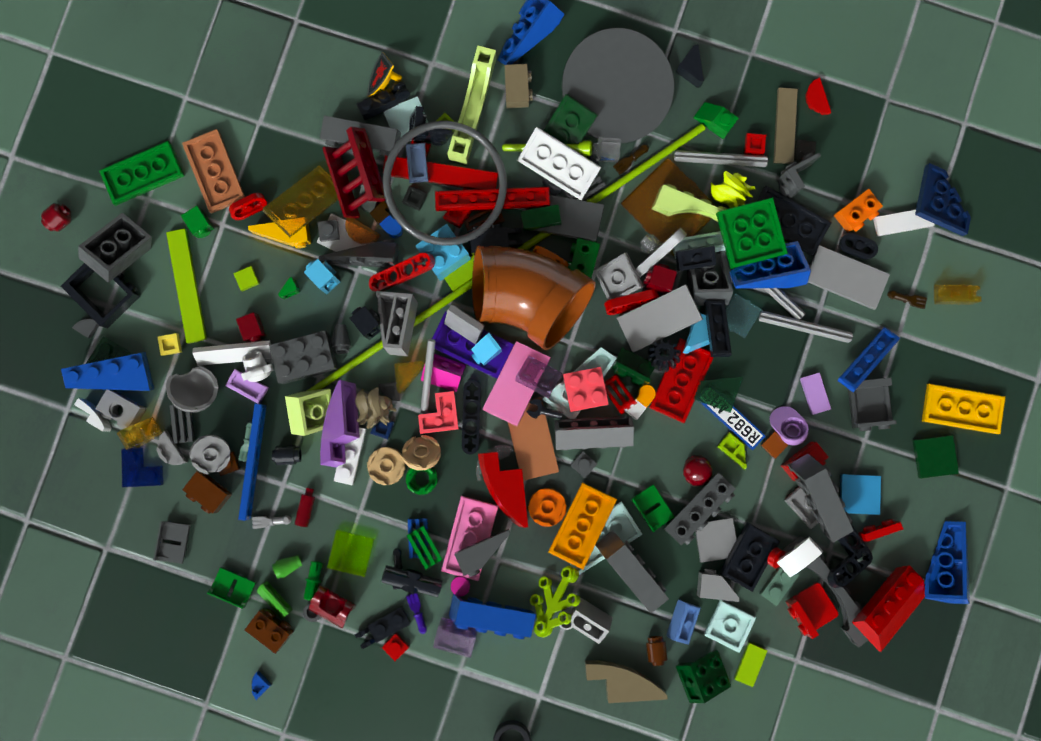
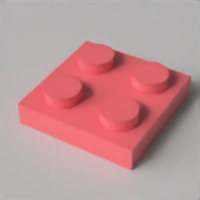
M601 367L563 374L570 412L609 405Z

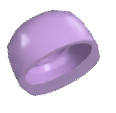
M779 407L771 413L770 424L786 444L792 446L799 445L807 439L809 433L808 424L796 410L791 407Z

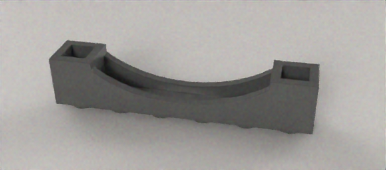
M799 536L782 550L787 554L794 549L795 545L806 538ZM820 555L806 567L816 573L829 586L841 608L844 626L841 629L854 645L860 647L868 639L852 621L863 608L856 600L853 601L851 599V592L846 586L833 588L829 585L827 577L833 569L829 570L826 566V559Z

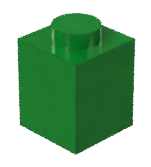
M198 206L181 215L192 235L197 238L208 236L211 233L210 231L214 229L204 211Z

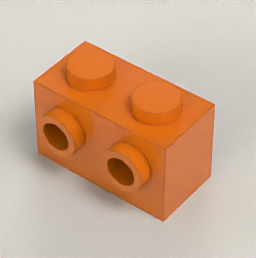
M867 189L833 216L847 233L852 230L856 232L865 225L863 222L867 218L871 221L879 215L878 210L883 205L871 190Z

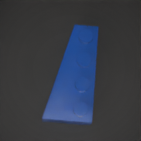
M146 352L61 369L65 388L151 391L154 389Z

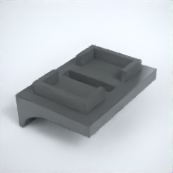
M161 521L153 560L183 564L190 525ZM164 539L179 541L181 545L165 543Z

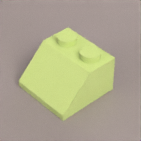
M330 389L304 391L285 396L291 434L306 436L323 430L326 411L331 399Z

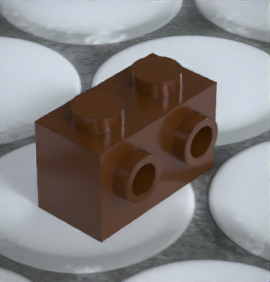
M196 471L182 489L187 493L186 497L200 503L202 505L201 509L209 514L218 513L232 496V493L208 474Z
M263 608L257 612L245 628V631L276 654L294 631L289 623L275 617L276 614L272 610Z

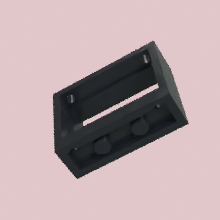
M84 263L61 287L100 327L108 329L140 298L136 293L138 289L132 283H126L122 273L116 276L113 280L127 295L105 315L78 288L95 272Z

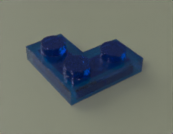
M143 448L121 449L122 487L163 485V466L144 467Z

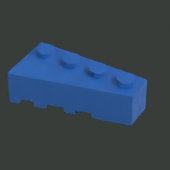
M453 594L449 611V618L459 629L468 630V627H472L482 633H487V630L494 631V634L499 636H506L507 633L512 634L517 639L531 638L536 616L533 611L510 605H505V608H502V605L496 602L489 601L483 604V601L477 600V598L469 597L468 600H464Z

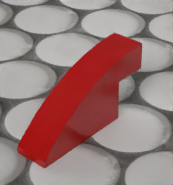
M498 452L478 454L483 479L496 504L517 526L528 527L522 469L500 471Z

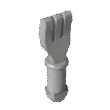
M288 515L282 517L272 516L271 518L266 516L252 517V527L257 529L267 527L270 524L272 526L279 524L287 525L291 523L292 518Z

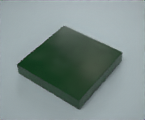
M953 435L913 440L919 479L959 474Z

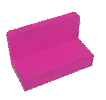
M434 354L431 384L456 393L466 365ZM425 364L421 376V381L424 380Z

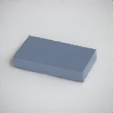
M425 143L406 144L409 183L428 182Z

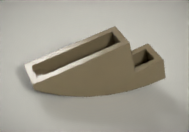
M585 660L587 680H606L608 703L668 699L666 692L658 684L634 669L613 662Z

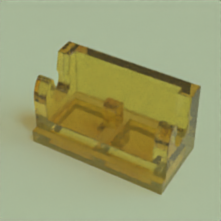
M934 285V304L973 305L981 302V296H976V291L980 289V286Z

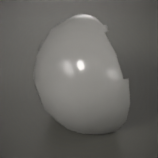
M202 366L192 368L189 373L184 375H171L166 383L169 400L176 408L185 412H200L208 408L216 399L219 388L217 379L212 372Z

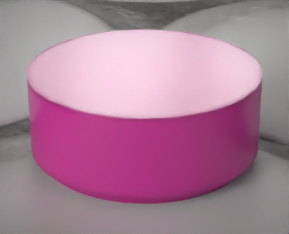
M457 576L452 580L451 591L453 594L464 596L469 592L470 582L467 578Z

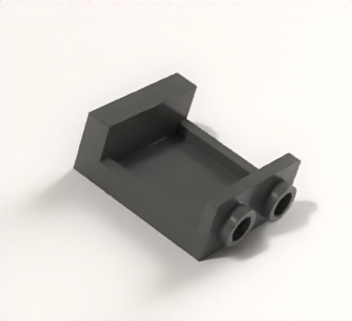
M891 378L864 380L854 393L848 389L852 428H859V431H870L871 426H878V429H890L891 424H897L896 420L892 419L888 388V386L892 385Z

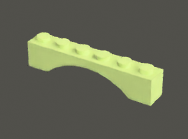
M477 46L467 93L458 123L470 126L477 130L495 66L496 50ZM455 130L448 150L449 160L467 165L474 138L464 132Z
M663 184L659 188L651 208L667 216L680 213H695L710 217L717 222L716 213L727 210V208L722 206L716 207L711 205L712 202L709 200H699L690 192H680L671 184Z

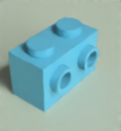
M317 259L316 261H311L306 266L304 273L325 294H328L340 283L334 275L337 272L326 261L322 263Z

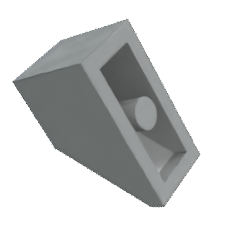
M705 569L704 572H699L697 596L700 598L739 602L737 594L721 575L716 574V570Z

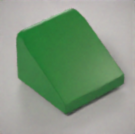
M292 276L278 293L279 297L284 300L301 292L296 280Z

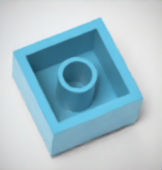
M447 224L431 234V236L441 238L456 237ZM421 241L415 245L419 253L433 255L435 265L432 271L440 281L471 260L462 244L442 246Z

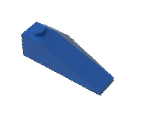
M526 0L519 12L521 17L518 24L514 23L512 27L513 34L511 38L506 40L497 60L504 65H512L550 34L560 24L565 14L549 0Z
M798 241L785 243L788 252L786 255L731 270L730 276L735 288H792L806 285L811 269Z

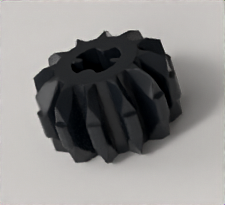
M663 339L660 340V344L654 342L653 348H649L648 351L650 354L648 360L652 361L651 366H658V371L665 368V371L668 372L669 367L675 369L676 363L680 362L678 356L681 355V351L676 350L678 345H671L670 339L667 343H664Z

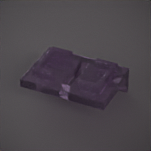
M528 356L516 375L515 381L549 399L562 373ZM540 370H544L538 382H534Z

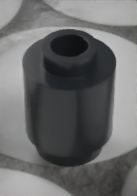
M295 445L276 446L275 450H272V461L276 462V465H294L297 462H301L302 452L300 447Z

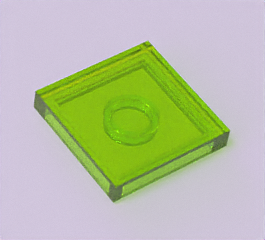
M337 529L327 568L365 577L375 538Z

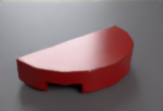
M819 77L809 85L805 94L806 103L811 110L813 109L815 112L820 113V115H829L831 113L830 106Z

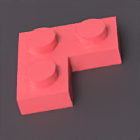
M455 392L435 393L437 412L418 415L420 434L459 429Z

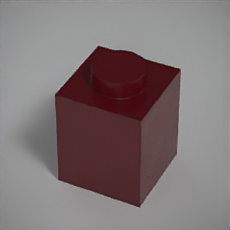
M253 312L236 319L243 341L259 342L262 340V337L266 336L258 314Z

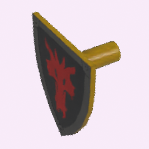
M381 52L374 66L369 81L367 97L374 95L379 89L384 91L390 79L396 82H401L402 80L401 75L392 71L394 65L384 52Z

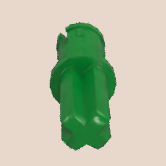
M311 561L308 578L305 579L307 581L303 597L305 600L311 601L317 591L318 583H321L319 578L323 565L322 562Z

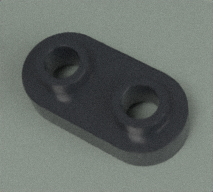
M854 233L845 234L839 241L842 251L864 260H869L878 253V245L873 240ZM846 241H850V247L846 245ZM864 247L868 248L869 253L864 252Z

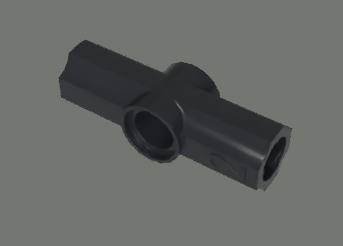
M388 565L385 566L381 580L382 583L401 587L402 590L410 593L420 592L438 597L443 582L440 579L425 576L416 570H403Z

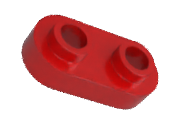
M253 193L232 203L229 207V212L233 219L243 220L265 209L267 201L263 194Z

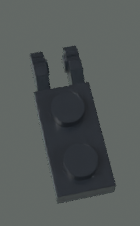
M404 82L394 83L391 88L357 103V106L364 120H367L399 105L398 103L405 101V99L407 100L410 97V92L406 89Z
M401 606L368 624L366 628L354 635L356 638H360L370 631L373 638L364 641L360 645L364 649L409 626L411 622Z

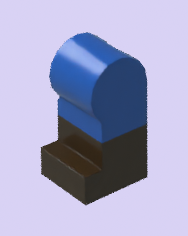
M383 201L370 212V215L391 238H399L403 234V227L388 214L390 211L389 207Z

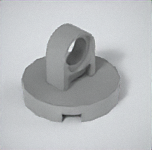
M205 435L193 443L190 448V459L192 465L204 474L220 472L227 466L230 460V449L228 443L223 438L217 435Z

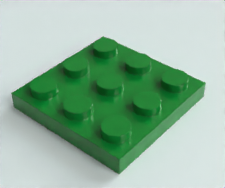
M773 198L716 213L730 269L788 254Z

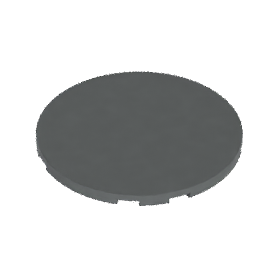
M610 28L588 36L573 50L563 71L562 96L564 98L565 94H568L598 114V117L587 133L589 136L607 143H629L647 136L664 120L673 100L674 77L667 57L650 38L630 29Z

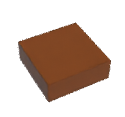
M773 431L760 446L776 459L788 444Z

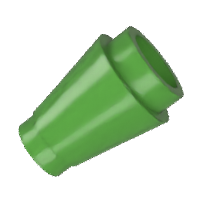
M299 555L276 560V563L272 564L277 579L285 578L302 566Z

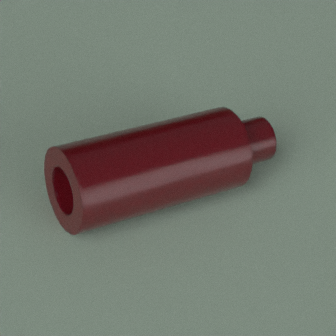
M306 487L305 494H301L294 525L308 527L315 501V496H313L314 489Z

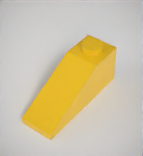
M305 218L248 226V230L253 234L292 247L295 246V248H305L307 244H311L309 222Z

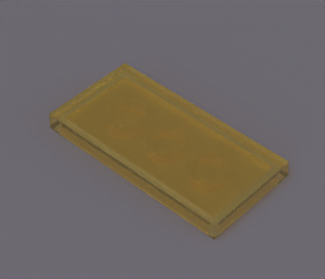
M318 166L263 207V212L289 237L293 236L338 201L331 176Z

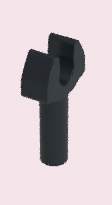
M539 399L529 401V403L538 406L536 412L526 411L532 418L537 419L540 415H546L562 419L563 412L544 407Z

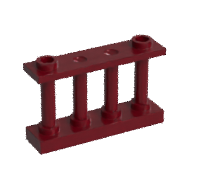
M350 127L346 130L349 138L346 143L339 148L324 146L322 149L344 218H359V206L367 201L383 202L386 199L383 183L365 128ZM352 148L355 158L344 165L341 155ZM358 166L360 175L349 182L347 172ZM363 183L366 193L355 200L352 190Z

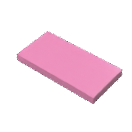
M516 341L483 407V411L518 426L551 357Z
M461 496L442 572L479 581L482 568L479 569L480 573L469 577L468 574L463 576L454 554L491 536L498 505Z

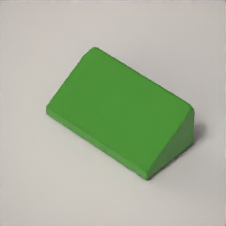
M269 582L263 583L257 589V593L281 619H284L292 611L290 605Z

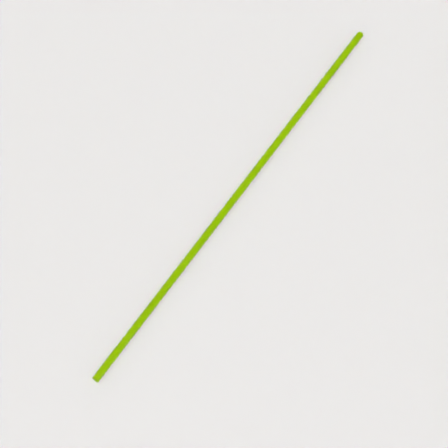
M698 125L586 202L598 203L705 130L704 125ZM540 232L519 246L518 249L529 250L551 234ZM472 279L416 316L414 327L472 288ZM382 340L307 391L325 388L383 348Z

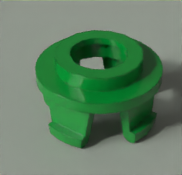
M433 467L427 470L409 468L407 471V487L415 494H428L437 485L438 476ZM419 472H426L429 476V482L424 486L418 485L415 481V477Z

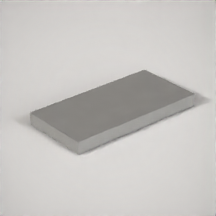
M819 245L809 266L811 272L808 283L875 310L890 274Z
M684 285L618 317L617 320L632 352H636L703 320L688 286Z

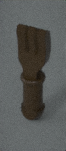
M647 144L641 145L639 149L630 154V157L623 158L613 166L614 169H616L619 175L623 174L631 167L633 161L636 162L639 157L648 152L649 146Z
M895 290L887 293L890 299L903 301V303L908 302L910 306L925 309L926 297L918 295L909 296Z

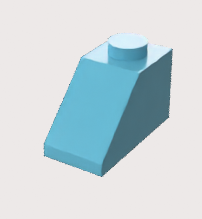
M701 314L703 320L691 325L683 353L687 354L709 345L706 315Z
M488 333L471 349L473 351L471 356L477 364L482 363L486 365L499 355L502 350L490 333Z

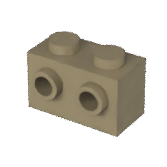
M527 64L504 65L506 108L529 107V101L533 99L532 89H528V82H532L531 71L527 70Z

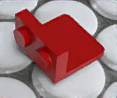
M817 582L785 601L789 607L787 609L789 614L798 621V628L801 633L811 639L819 636L816 631L817 629L838 616L835 606L821 584Z

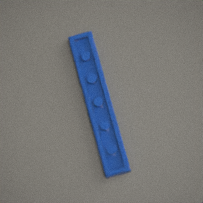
M262 404L254 405L238 520L246 521L251 519L267 408L266 405Z

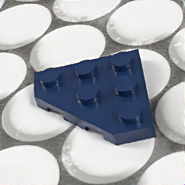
M931 163L927 164L924 167L915 215L958 235H967L971 216L968 211L964 212L960 204L962 200L955 187L952 188L947 180L949 176L946 170Z

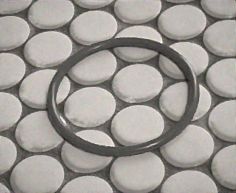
M433 121L413 128L394 145L384 167L383 190L390 212L400 226L408 233L427 243L452 246L466 243L479 237L493 225L502 211L505 202L507 178L499 153L493 144L479 131L458 122ZM454 129L472 136L488 150L497 167L499 194L492 213L477 229L459 237L441 238L419 231L405 220L393 199L391 172L396 157L411 139L429 130Z

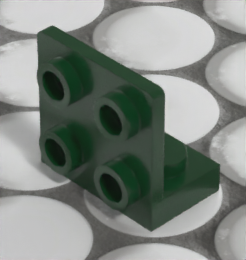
M622 347L611 368L615 370L614 373L623 378L628 376L632 378V383L642 386L650 383L651 379L649 378L655 367L651 366L652 362Z
M713 650L695 662L679 663L676 665L689 703H706L731 687L718 650Z

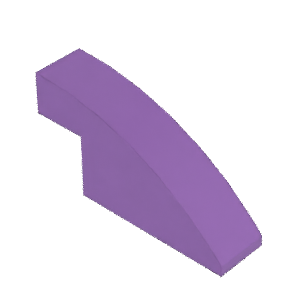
M339 380L331 396L322 430L321 465L338 467L345 464V444L360 438L359 422H357L358 409L355 403V383Z

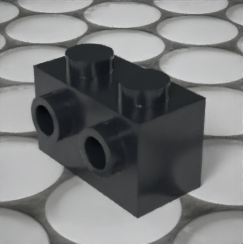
M358 307L351 313L352 316L349 319L368 340H371L381 332L380 317L372 308Z

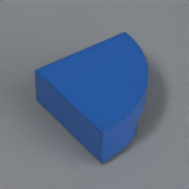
M259 671L252 678V694L256 700L272 685Z

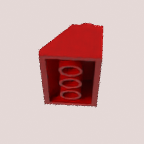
M910 565L897 567L852 621L879 652H882L924 599V580Z

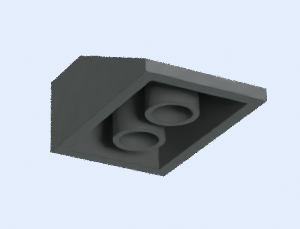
M725 251L715 252L716 265L687 270L688 288L697 306H705L706 300H725V305H729L733 288Z

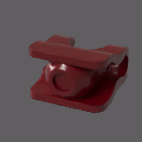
M319 586L310 601L309 610L336 626L343 628L350 611L355 609L356 605L324 586Z

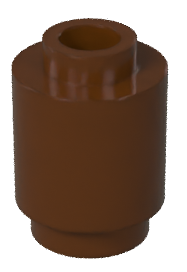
M663 636L647 637L648 662H651L653 666L664 665V661H667L668 658L666 641H663Z

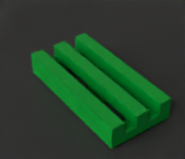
M424 525L406 535L425 570L443 560ZM419 532H423L425 538L427 539L429 545L431 546L434 554L437 557L435 560L433 559ZM414 535L418 539L421 547L427 555L430 561L429 563H427L418 545L416 544L413 538Z

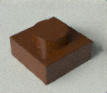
M230 452V460L227 466L219 472L220 476L241 470L235 452Z

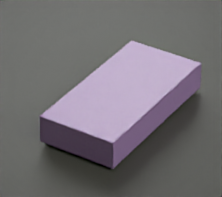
M234 369L225 386L260 404L269 387L258 381H243L242 372Z
M820 373L800 378L811 415L830 410L831 406Z

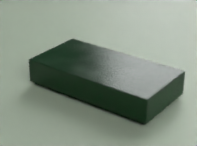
M558 205L521 211L524 231L562 225Z

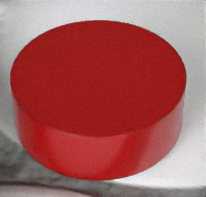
M774 548L769 553L768 564L774 568H779L780 566L777 561L785 555V551Z

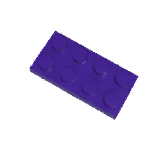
M445 311L432 339L436 340L435 349L498 379L514 344L490 333L501 347L502 352L486 365L482 363L477 364L471 356L473 354L471 349L475 344L444 324L447 314ZM483 330L480 340L489 332Z

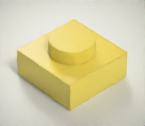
M174 333L157 337L161 356L182 353L179 334Z

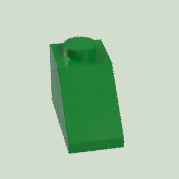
M704 102L693 117L723 140L739 119L726 108Z

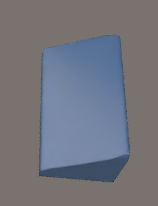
M678 600L666 636L674 641L689 645L701 607Z

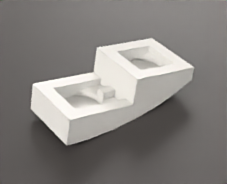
M82 398L76 400L74 405L90 414L86 422L101 431H111L112 427L109 421L100 416L101 412L95 409L96 406L93 403Z
M809 536L795 545L792 551L780 557L777 563L791 577L819 557L823 550Z

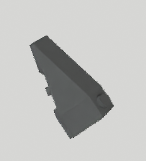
M384 239L383 242H374L321 255L319 260L322 263L326 261L328 264L390 268L398 264L399 246L394 240Z

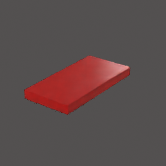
M679 338L676 350L681 351V355L678 356L680 362L676 363L675 369L669 367V371L664 372L656 390L655 398L650 403L649 408L681 423H685L713 357H711L710 351L704 348L696 349L687 354L683 353L686 340Z

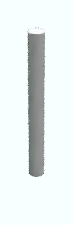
M428 339L420 409L422 414L428 413L436 341L434 339Z

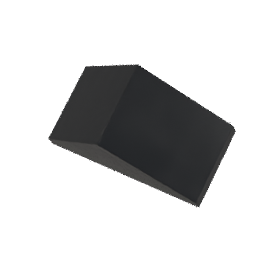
M697 44L693 46L679 64L676 73L695 87L700 88L704 78L699 45Z

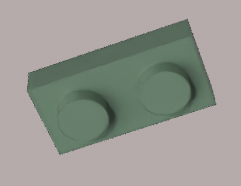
M779 567L759 594L777 606L799 574L796 573L789 577Z

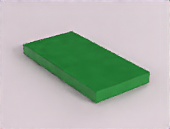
M169 141L99 170L111 201L115 206L185 176Z

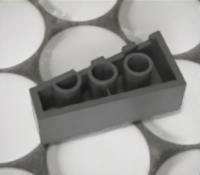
M809 454L788 464L790 471H793L798 476L795 480L806 494L804 497L813 510H816L813 514L823 533L832 542H835L853 532L850 524L852 519L844 510L846 507L844 501L837 495L839 490L830 479L832 474L826 465L822 466Z
M612 530L596 543L595 546L650 613H653L669 599L664 593L667 589L660 581L656 583L653 580L656 578L654 573L649 568L644 569L643 565L645 562L638 554L634 556L631 553L634 549L627 540L623 543Z

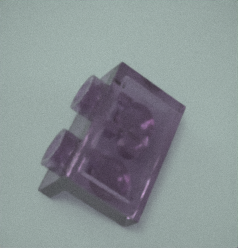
M441 618L433 648L471 658L478 632L475 630L476 628L468 627V630L459 629L451 619Z

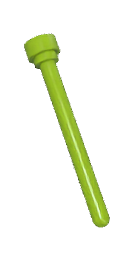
M583 140L579 144H565L583 154V156L592 155L591 140ZM503 144L502 150L523 151L526 144Z

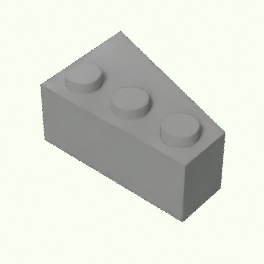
M376 291L383 348L389 355L408 356L418 302L413 294Z

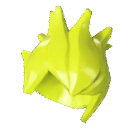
M725 171L723 174L724 182L718 185L710 183L713 199L726 204L730 208L738 207V204L740 206L745 205L744 200L746 201V196L753 198L749 191L754 190L755 186H749L745 183L747 177L739 173L732 175Z

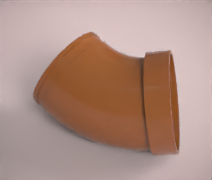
M477 246L475 250L472 272V298L475 319L480 323H503L520 328L528 333L529 339L544 350L552 348L562 340L578 321L593 296L596 287L594 280L578 269L571 270L565 265L541 254L502 246Z

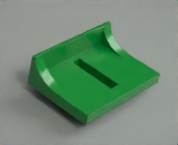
M654 484L631 498L652 532H655L659 527L674 518V515ZM656 503H660V506L645 515L644 511Z
M220 567L207 594L243 609L248 603L256 582ZM234 580H237L231 596H228Z

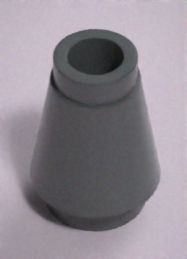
M335 325L332 343L334 353L345 354L351 348L346 325Z

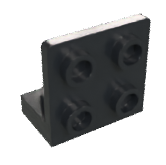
M416 106L409 121V131L426 123V114H423L424 107ZM433 129L423 132L411 140L415 143L432 142L433 145L442 146L452 136L453 130Z

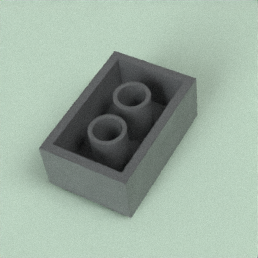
M121 213L78 246V256L81 261L109 283L151 249L152 237L125 214Z
M327 331L269 345L278 383L286 384L338 370L330 334Z

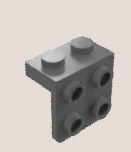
M810 153L803 157L802 161L798 163L793 162L781 172V176L777 181L780 185V191L784 196L790 199L805 187L798 173L811 166L821 157L820 153L815 155Z

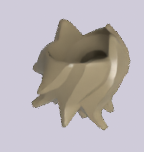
M378 387L367 394L364 392V389H361L356 395L355 403L360 413L357 422H360L359 425L367 422V429L372 428L379 420L387 426V422H390L388 418L389 410L397 412L389 397L379 395Z

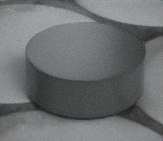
M309 602L303 609V616L307 621L315 622L321 617L309 610L311 604Z

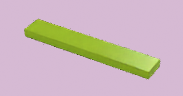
M180 229L166 232L186 343L207 340L187 230Z

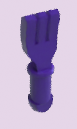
M418 593L408 594L406 598L410 609L415 614L413 616L416 619L418 631L421 634H425L427 626L422 616L423 613H420L421 602Z

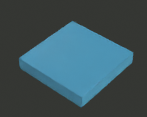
M840 474V498L845 503V512L880 515L881 476Z

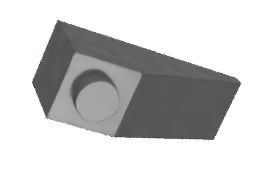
M504 530L455 552L454 555L463 576L468 574L469 577L480 573L479 569L486 564L509 536L510 530Z

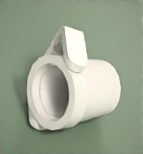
M251 351L242 357L245 373L241 374L243 381H261L267 378L271 371H274L273 365L266 363L260 351Z

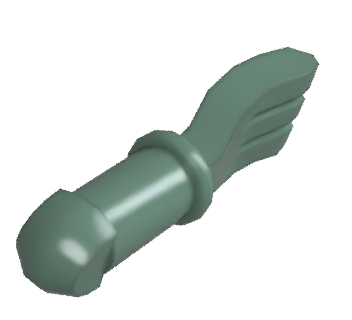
M249 421L245 426L244 444L241 446L238 461H247L252 421Z

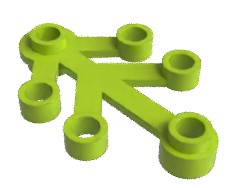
M566 566L562 569V580L554 596L551 588L552 580L545 576L540 578L539 586L544 589L547 605L545 615L542 606L543 597L533 594L530 598V603L535 606L537 621L534 625V632L537 636L547 637L552 633L554 627L562 624L567 625L571 622L572 617L570 613L564 611L559 613L558 618L552 619L554 613L571 606L576 607L580 603V597L573 593L569 594L567 599L561 601L568 584L576 582L579 577V572L576 568Z

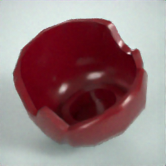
M693 455L685 461L683 475L691 485L703 486L711 479L712 466L708 459L702 455Z

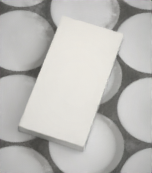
M538 127L535 128L517 160L579 200L584 198L602 168Z

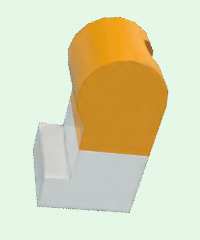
M650 385L640 387L635 398L637 404H632L630 409L627 410L626 408L623 411L635 420H638L655 398V389Z

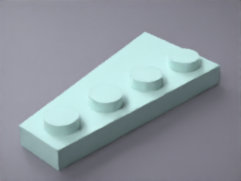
M601 347L573 372L601 367L604 378L617 358ZM564 380L542 399L557 411L563 412V415L569 419H575L580 412H570Z

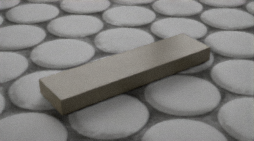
M778 88L773 163L792 164L794 162L798 89Z

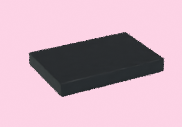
M747 522L719 574L753 592L768 565L769 553L774 548H777L780 541Z

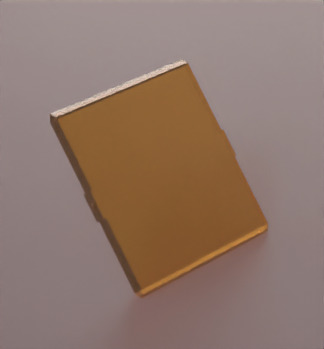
M667 158L621 202V205L642 225L645 231L651 234L661 245L679 228L686 232V237L695 236L711 220L710 217L701 214L680 213L667 216L651 209L659 188L663 184H671L680 192H690L699 200L706 199L712 202L698 188L695 182L689 179ZM673 250L669 251V253L672 256H674Z

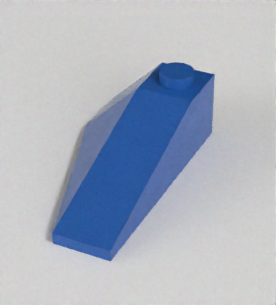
M945 521L935 553L931 559L929 570L925 576V599L945 603L970 604L966 522Z

